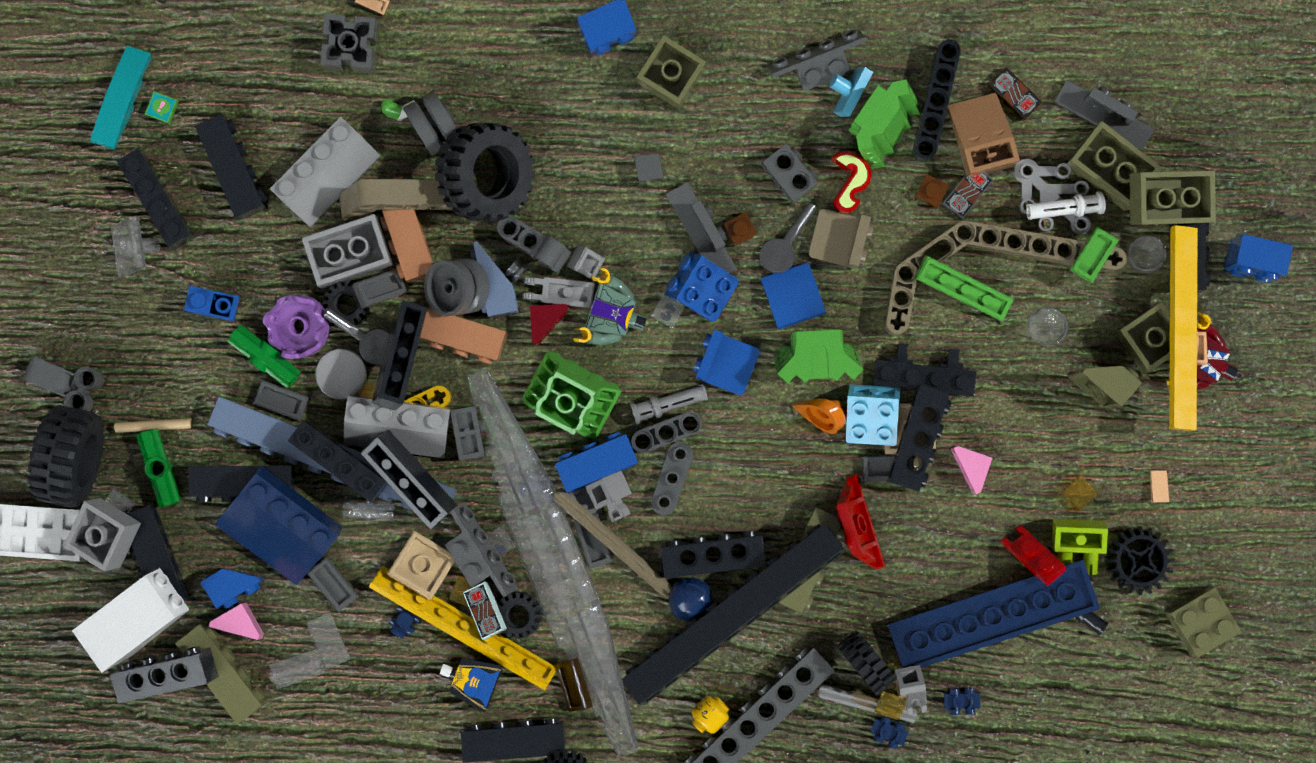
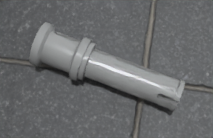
M704 385L662 398L652 396L650 400L635 404L632 402L630 407L634 421L638 425L642 420L652 417L658 419L662 416V413L706 401L708 397Z

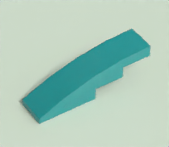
M126 46L99 111L90 138L91 143L115 150L134 111L133 103L143 85L142 77L152 59L151 53Z

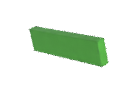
M926 255L914 277L1002 322L1014 300Z

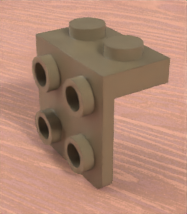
M821 209L818 213L809 256L813 259L857 269L859 264H864L868 249L864 248L866 239H871L874 225L870 224L871 217L861 214L858 218Z

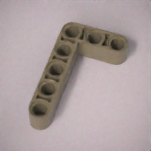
M365 179L355 182L340 193L341 218L345 221L364 218L375 210H452L453 207H447L443 202L445 196L439 194L437 189L440 186L439 181Z

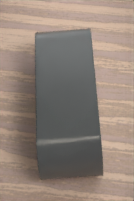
M687 412L639 430L632 436V447L638 453H647L695 435L701 429V418L696 413ZM685 418H695L698 424L697 428L693 431L686 430L683 427ZM670 426L674 431L673 437L669 440L662 439L659 436L661 427ZM639 435L649 437L650 445L647 448L640 449L636 446L635 440Z

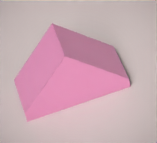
M960 446L951 448L972 494L980 493L992 458Z
M247 603L236 606L210 621L209 624L211 628L256 640L263 639L264 635Z

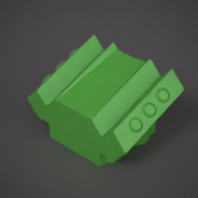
M907 79L892 82L887 90L878 85L849 129V132L856 136L858 149L865 161L869 163L871 169L885 167L883 155L895 153L894 147L906 129L911 128L909 116L920 114L918 99Z
M841 329L793 332L790 335L791 346H783L774 355L777 374L787 383L796 375L805 383L809 379L833 378L835 381H838L844 373L855 380L864 370L858 352L848 343L843 342V330Z
M547 351L522 400L528 407L536 410L535 415L573 435L577 432L584 437L597 439L622 390L616 383L605 381L601 375L580 367L572 360L563 359L559 353Z

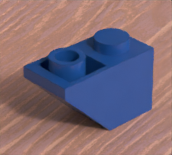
M189 286L184 311L216 319L235 321L240 296Z
M224 568L200 583L216 608L224 606L225 609H228L239 602L237 597L244 593L249 596L260 589L259 584L265 580L259 575Z

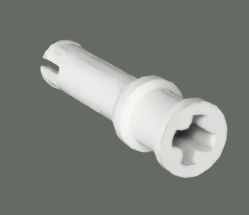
M1100 191L1096 192L1095 195L1082 196L1081 194H1076L1072 199L1027 204L1026 214L1028 220L1074 214L1078 217L1095 212L1104 214L1106 209L1105 197ZM1059 207H1061L1060 209L1044 210V209H1051V208H1059Z

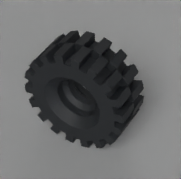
M857 630L837 645L843 656L876 696L897 681L883 660Z

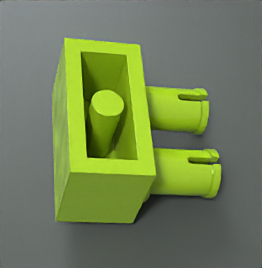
M1053 519L1051 544L1054 552H1057V559L1067 565L1072 563L1073 552L1083 553V560L1088 575L1090 571H1092V575L1098 574L1099 553H1107L1108 528L1105 522L1099 520Z

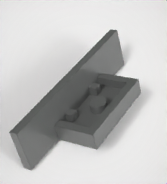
M849 30L844 32L841 37L834 40H823L818 46L811 49H800L795 55L788 58H777L766 67L773 78L796 69L803 91L831 81L835 74L840 76L849 74L850 69L844 50L867 42V39L860 30Z
M1066 80L1054 101L1056 104L1095 126L1103 121L1141 152L1143 151L1155 129L1135 119L1138 112L1133 110L1134 107L1130 103L1120 100V102L1111 97L1112 94L1103 88H1093L1088 92Z
M688 182L668 192L666 196L699 255L704 256L729 274L736 271L737 268L725 249L724 240L727 237L720 226L715 227L711 220L715 216L709 205H703L701 200L698 201Z
M465 503L458 505L450 513L462 530V533L446 543L445 546L471 588L491 577L503 597L519 589L515 584L513 575L507 571L502 563L501 556L490 544L486 532L480 528L475 520L472 510Z

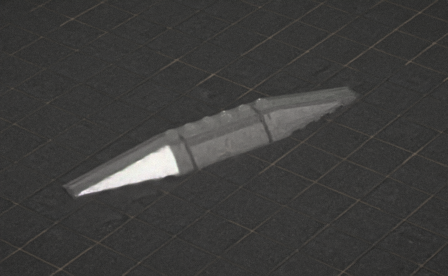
M487 368L468 376L474 405L480 409L482 420L479 421L481 432L486 433L489 445L485 447L487 456L491 455L495 468L491 472L494 482L498 481L501 495H498V500L540 602L558 649L563 648L568 659H579L587 689L594 704L591 708L596 717L601 716L606 725L603 730L618 757L636 753L639 751L609 623L563 508L552 499L556 492L552 480Z

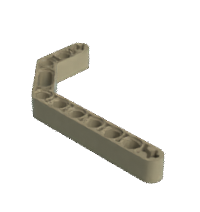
M961 221L901 262L894 269L884 328L892 336L901 335L908 329L917 279L914 277L921 265L919 257L938 242H945L949 247L948 254L938 260L941 263L962 248L967 247L1069 266L1073 265L1086 242L977 222ZM963 227L969 231V238L967 240L958 237V228ZM984 232H990L994 236L993 244H987L983 241L982 235ZM1009 236H1014L1018 239V248L1013 249L1008 245L1007 239ZM1033 241H1040L1043 244L1044 250L1042 253H1037L1033 250ZM1059 245L1067 247L1069 252L1067 257H1061L1058 254L1057 248ZM1114 247L1109 257L1114 255V259L1118 260V262L1112 265L1111 260H1106L1100 271L1115 272L1121 269L1127 261L1125 252L1118 247ZM901 268L910 270V280L905 281L900 278L899 270ZM896 293L906 295V305H898L895 302L894 296ZM892 309L905 311V313L899 315V323H902L903 326H900L897 330L894 329L893 324H890V321L895 320L897 312H892Z

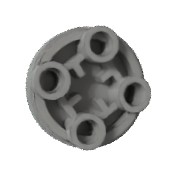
M335 349L326 353L320 359L316 368V381L319 388L327 396L338 400H345L349 395L359 394L364 388L367 381V366L356 353L347 349Z

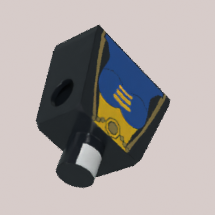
M462 657L459 666L444 662L439 676L453 681L449 690L451 694L485 713L503 666L495 662Z

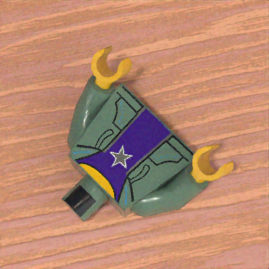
M598 266L597 269L601 270L602 275L600 278L592 276V280L599 282V286L586 326L575 328V330L581 331L582 337L581 339L574 338L573 340L574 342H587L604 346L618 342L622 337H626L629 327L644 331L648 317L634 313L636 307L634 294L625 283L611 275L607 269Z

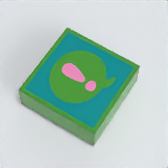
M153 91L145 115L170 124L179 101Z

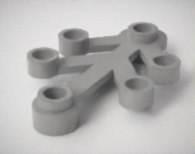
M1023 159L1014 168V176L1021 183L1022 202L1019 205V210L1025 215L1027 214L1023 204L1025 202L1035 204L1031 199L1032 185L1039 191V203L1063 200L1058 194H1081L1084 196L1088 193L1089 186L1085 181H1078L1075 184H1046L1040 178L1045 176H1056L1058 179L1067 178L1071 173V168L1066 163H1061L1058 166H1038L1031 159ZM1029 167L1031 169V175H1025L1023 173V168ZM1060 167H1064L1067 170L1066 175L1059 174L1058 170ZM1077 185L1084 186V193H1079L1077 191ZM1063 215L1070 221L1069 229L1074 235L1081 236L1090 230L1091 222L1087 216ZM1050 217L1040 218L1037 222V227L1041 232L1050 231L1054 225ZM1042 220L1049 222L1048 229L1041 226ZM1078 220L1085 222L1084 229H1080L1077 226Z

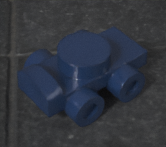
M399 605L396 611L400 614L398 617L393 615L388 624L392 626L390 632L403 639L405 635L410 637L414 632L415 628L411 626L413 621L419 623L422 618Z
M959 688L949 689V694H943L944 709H950V715H960V709H965V714L972 715L976 714L975 709H981L980 693H975V688H965V693H960Z
M882 716L881 720L875 718L870 733L875 735L874 741L883 743L884 739L889 741L887 746L897 749L898 745L904 746L909 733L904 730L906 725L896 722L895 726L890 724L891 719Z

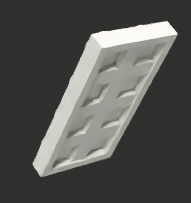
M0 504V556L82 561L81 556L64 546L80 510Z

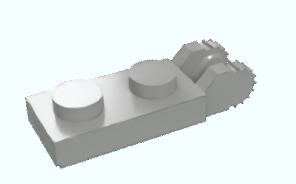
M544 277V279L524 278V284L543 286L542 295L526 292L522 294V299L541 301V303L567 304L572 307L592 308L595 283Z

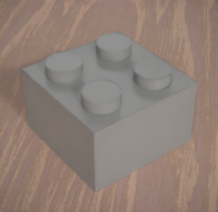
M101 498L84 501L64 546L103 571L120 568L141 523Z

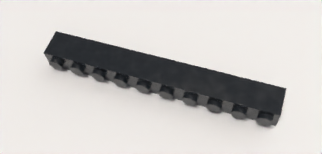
M818 524L807 532L809 536L801 542L796 540L787 547L788 552L781 558L779 555L772 558L766 564L768 568L761 573L756 571L746 579L748 583L741 588L737 586L726 594L727 599L721 604L718 602L712 604L706 609L707 614L700 620L698 617L693 619L685 626L687 630L680 635L675 633L665 641L667 645L661 650L656 648L645 656L647 660L640 666L635 664L625 672L627 676L621 680L639 705H646L847 550L829 526L826 524L820 526Z

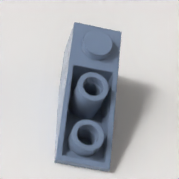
M477 241L473 242L474 249H470L471 259L476 260L483 266L490 284L488 299L481 308L482 313H487L489 318L519 313L515 288Z

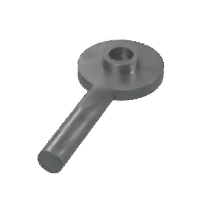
M808 202L784 239L770 240L762 247L760 262L768 272L779 274L792 267L795 261V251L792 243L817 209L815 205Z
M330 308L324 311L323 317L360 341L359 352L367 362L382 364L389 337L388 332L382 329H371L365 333Z

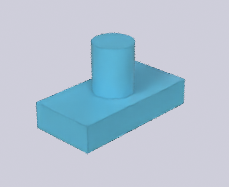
M866 67L855 68L849 81L839 74L833 76L829 87L842 94L833 113L840 117L851 116L873 74L872 71Z

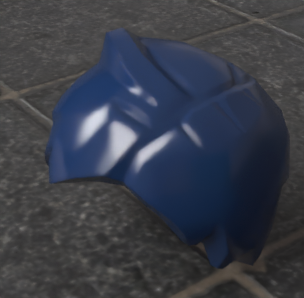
M683 578L672 586L669 593L671 613L679 620L689 622L697 617L701 618L706 613V609L713 604L710 587L700 578Z

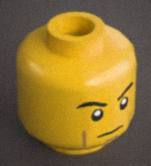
M716 695L713 698L706 696L692 709L691 713L694 717L692 724L701 733L706 730L714 734L728 721L729 715L727 712L729 708Z

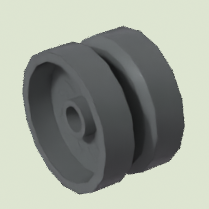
M434 90L422 96V102L428 110L425 114L418 103L415 102L403 108L431 156L437 154L442 145L437 134L441 132L446 140L451 133H456L457 129L454 125L456 123L446 105L440 102Z
M460 258L436 262L428 269L425 276L424 292L426 300L431 309L439 315L455 316L477 312L485 305L489 296L490 284L487 273L483 266L474 259Z

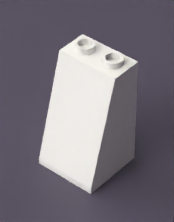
M159 568L142 577L73 629L72 632L102 673L134 655L189 611V608L169 582L168 577Z

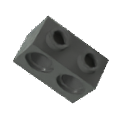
M786 143L764 160L761 166L793 205L817 186L816 179L818 177L809 166L805 168L801 163L802 156L795 147L790 148ZM785 157L790 161L791 166L787 169H781L777 165V160ZM795 177H801L805 180L806 186L802 189H797L793 186L792 180Z

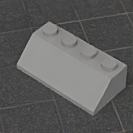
M340 117L270 190L311 228L340 198V193L354 184L381 156L358 132Z
M347 396L343 445L367 448L378 436L390 430L411 454L445 458L451 408L403 402L401 407L393 410L372 404L373 397Z

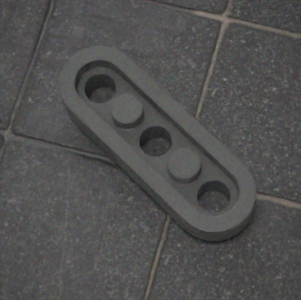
M676 442L668 450L652 498V507L660 515L671 514L677 506L693 458V450L685 442ZM677 450L685 451L683 459L676 457L675 453ZM669 474H676L677 481L675 483L668 482L667 477ZM663 497L669 500V505L665 508L659 504L660 499Z

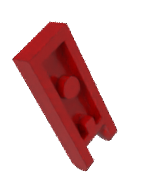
M1021 525L1016 527V531L1021 536L1012 543L1005 537L1000 540L1002 545L1046 586L1050 585L1066 571L1065 565Z

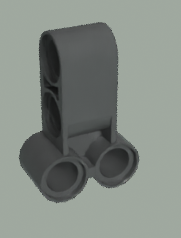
M509 216L507 219L498 222L497 231L508 243L537 259L540 264L549 270L559 274L571 254L566 249V246L548 235L544 236L514 217ZM511 225H516L515 232L511 235H506L507 228ZM532 237H536V244L528 248L527 241Z
M33 355L22 377L23 380L65 397L64 406L76 408L74 405L75 399L81 396L83 405L79 409L91 411L94 404L93 398L89 395L90 391H97L104 382L102 373L97 369L82 367L75 373ZM88 373H92L93 382L87 386L84 381L85 376Z

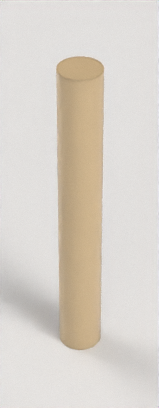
M192 419L120 422L114 424L115 433L148 431L156 428L159 430L192 428Z

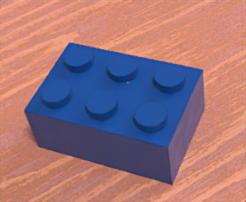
M617 432L606 437L607 442L599 446L597 442H593L582 447L583 452L574 455L573 452H569L558 457L560 462L556 463L555 466L566 492L570 493L604 477L639 464L627 435L621 436V433Z

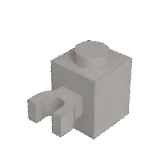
M622 471L586 486L596 510L607 505L611 522L631 514L628 507L622 502V498L632 494Z
M920 665L895 669V678L897 679L896 690L901 708H906L908 715H913L912 707L920 706L922 713L927 712L926 687Z

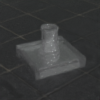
M128 217L111 227L118 277L129 276L146 267L144 253H158L160 251V245H155V243L160 242L158 237H141L139 217Z

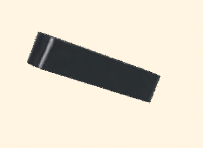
M953 39L944 40L935 53L912 148L914 159L920 163L929 162L935 156L938 149L961 54L960 45ZM942 49H952L954 57L946 58L942 54ZM936 73H946L948 76V81H938V79L936 78ZM930 97H940L943 102L942 106H933ZM926 120L934 121L937 129L935 131L927 130L924 122ZM921 144L928 145L931 149V154L922 155L918 150V146Z

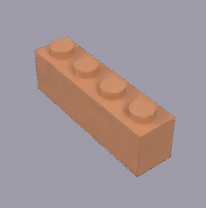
M400 176V177H397V178H394V179H405V178H404L403 176ZM382 210L384 216L380 217L384 231L389 230L392 240H389L388 244L392 255L397 254L400 263L396 265L400 278H405L408 283L425 278L428 269L434 263L416 210Z
M427 308L420 339L430 341L429 346L443 350L444 346L453 348L454 354L468 357L469 353L477 355V361L492 365V361L499 362L507 332L460 317L439 315L434 310Z

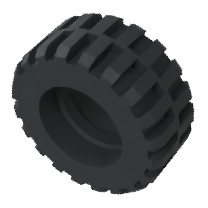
M472 123L468 124V126L457 128L456 133H451L446 138L448 143L441 145L439 153H441L440 158H436L435 166H438V173H435V181H439L440 186L437 187L439 194L445 196L443 202L447 207H453L452 211L457 215L471 220H504L509 215L517 213L520 210L519 205L524 206L527 202L528 197L526 195L532 192L533 185L531 181L532 178H535V171H532L534 159L533 156H529L528 152L531 150L528 144L521 142L523 137L518 132H513L512 128L506 125ZM484 149H487L495 160L497 175L491 190L483 195L475 184L473 169L478 155Z
M58 405L48 410V414L44 415L32 443L33 447L32 451H30V463L28 465L29 476L27 479L30 485L29 491L36 500L70 508L80 506L86 501L96 481L97 472L101 465V456L103 455L104 426L102 425V419L95 412Z

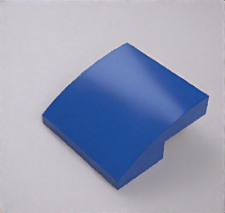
M809 263L790 268L783 273L761 278V283L778 330L826 314Z

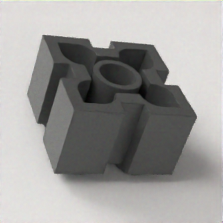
M325 14L323 35L329 42L328 44H322L321 66L325 70L345 72V65L351 66L354 72L375 74L376 53L371 48V44H377L379 24L376 18L355 16V21L349 22L345 15ZM349 40H353L355 43L351 48L345 46L346 43L349 44Z

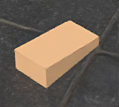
M355 0V4L383 16L390 2L389 0Z
M1197 332V365H1206L1208 363L1206 332Z
M1167 470L1150 471L1151 503L1169 502Z

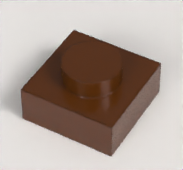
M926 174L915 198L937 209L949 185Z
M746 212L723 224L735 247L757 235Z

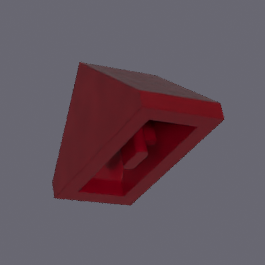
M567 304L530 306L532 343L538 347L569 312L570 307Z

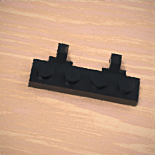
M905 343L897 344L896 356L890 355L889 361L875 360L872 384L874 386L916 390L917 385H923L951 395L974 397L977 371L963 370L964 364L958 363L959 350L948 349L946 364L940 363V367L913 364V360L907 359V347L909 344Z

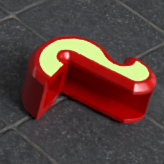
M852 151L837 152L831 158V161L851 173V175L835 197L833 205L838 213L848 215L854 212L860 204V199L854 196L862 193L868 187L872 172L869 163L862 156Z

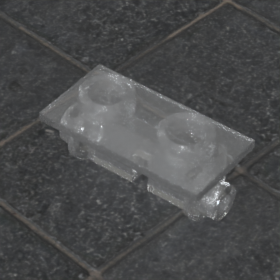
M318 649L269 665L271 670L269 676L271 682H275L277 689L325 673Z

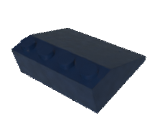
M263 466L259 467L215 523L216 526L295 585L302 580L325 554L343 528Z

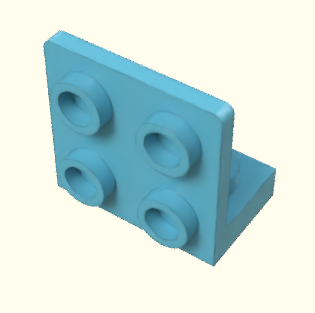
M850 384L847 399V443L889 446L897 444L900 387Z

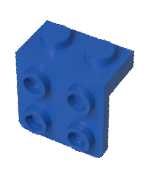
M689 252L681 260L680 269L675 277H672L668 282L667 291L664 295L684 304L705 319L715 322L736 289L738 279L704 256Z
M714 329L712 335L707 333L702 348L707 350L703 358L698 357L693 369L694 372H697L696 379L734 394L743 395L758 359L759 349L723 335V332Z

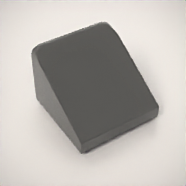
M659 154L634 157L639 184L664 179Z

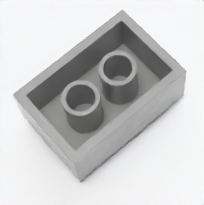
M375 214L302 238L317 286L321 289L334 286L337 282L349 281L394 266L379 219Z

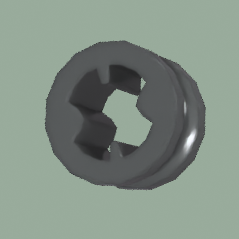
M520 258L515 260L505 273L507 277L511 276L513 278L512 281L514 283L522 277L529 267L528 264H522V259Z

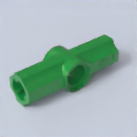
M242 325L232 332L227 341L248 357V361L264 373L267 372L286 388L294 384L301 373L298 368L283 358L276 348L265 340H260L254 333Z
M159 429L148 430L136 435L145 462V473L150 478L159 508L182 501L173 476V465L167 457ZM158 461L164 465V471L160 475L154 472V465Z

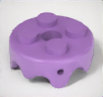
M289 295L278 299L276 305L263 317V324L268 329V342L282 352L281 356L283 358H303L315 354L323 347L329 335V320L322 316L325 309L317 300L307 295ZM297 319L304 323V330L301 333L295 328Z

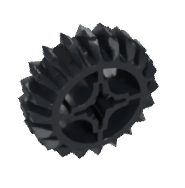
M1137 526L1135 532L1131 527L1126 528L1127 536L1123 532H1118L1117 535L1120 542L1116 539H1111L1110 542L1115 548H1107V553H1111L1112 558H1104V562L1112 563L1111 567L1106 568V572H1115L1110 580L1115 582L1120 579L1117 587L1123 589L1127 585L1126 592L1132 594L1134 589L1137 595H1142L1144 589L1148 594L1153 593L1152 585L1156 589H1161L1162 586L1159 580L1163 582L1169 581L1164 573H1173V569L1168 568L1167 564L1175 563V559L1167 558L1168 554L1173 553V549H1164L1169 541L1164 539L1159 542L1162 534L1156 532L1152 536L1153 529L1149 527L1145 532H1143L1142 526ZM1137 539L1147 541V544L1138 551L1127 547L1130 542ZM1153 548H1155L1158 555L1157 568L1151 561V555L1154 552ZM1122 553L1128 560V566L1125 569L1126 573L1123 572L1121 567ZM1133 555L1143 556L1144 558L1141 560H1144L1143 564L1146 566L1136 565L1135 563L1138 561H1135ZM1141 570L1152 574L1150 578L1144 581L1136 582L1131 580Z

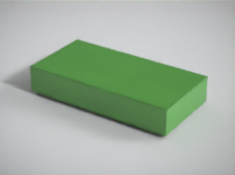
M1097 226L1069 270L1090 284L1093 283L1119 239Z

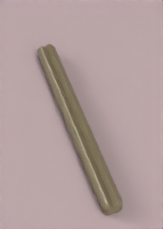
M563 488L555 492L552 499L658 593L666 596L671 591V583Z

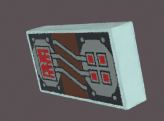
M483 582L463 592L482 640L507 629L488 582Z

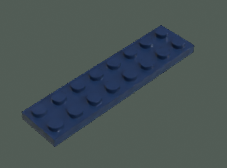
M1084 560L1065 565L1066 571L1048 586L1034 575L888 623L902 668L920 665V668L1099 610L1100 606Z

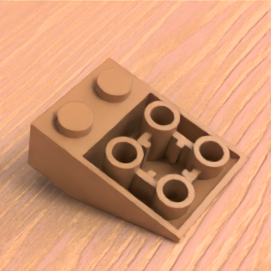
M996 93L948 105V112L967 178L1015 166L1020 161L1013 134Z

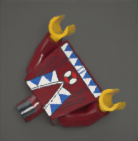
M1197 312L1200 317L1199 322H1197V328H1199L1197 332H1206L1208 363L1206 365H1197V390L1206 389L1209 385L1216 384L1220 376L1233 381L1238 372V367L1226 363L1230 350L1226 348V342L1218 330L1211 324L1210 317Z

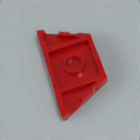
M857 474L847 476L837 502V518L845 531V544L851 550L853 556L875 570L885 568L884 559Z

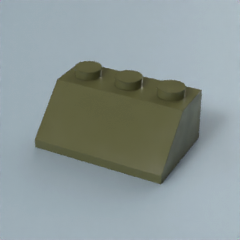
M1123 366L1085 368L1068 376L1069 379L1105 410L1122 407L1142 384L1137 379L1139 375L1128 366L1126 368Z

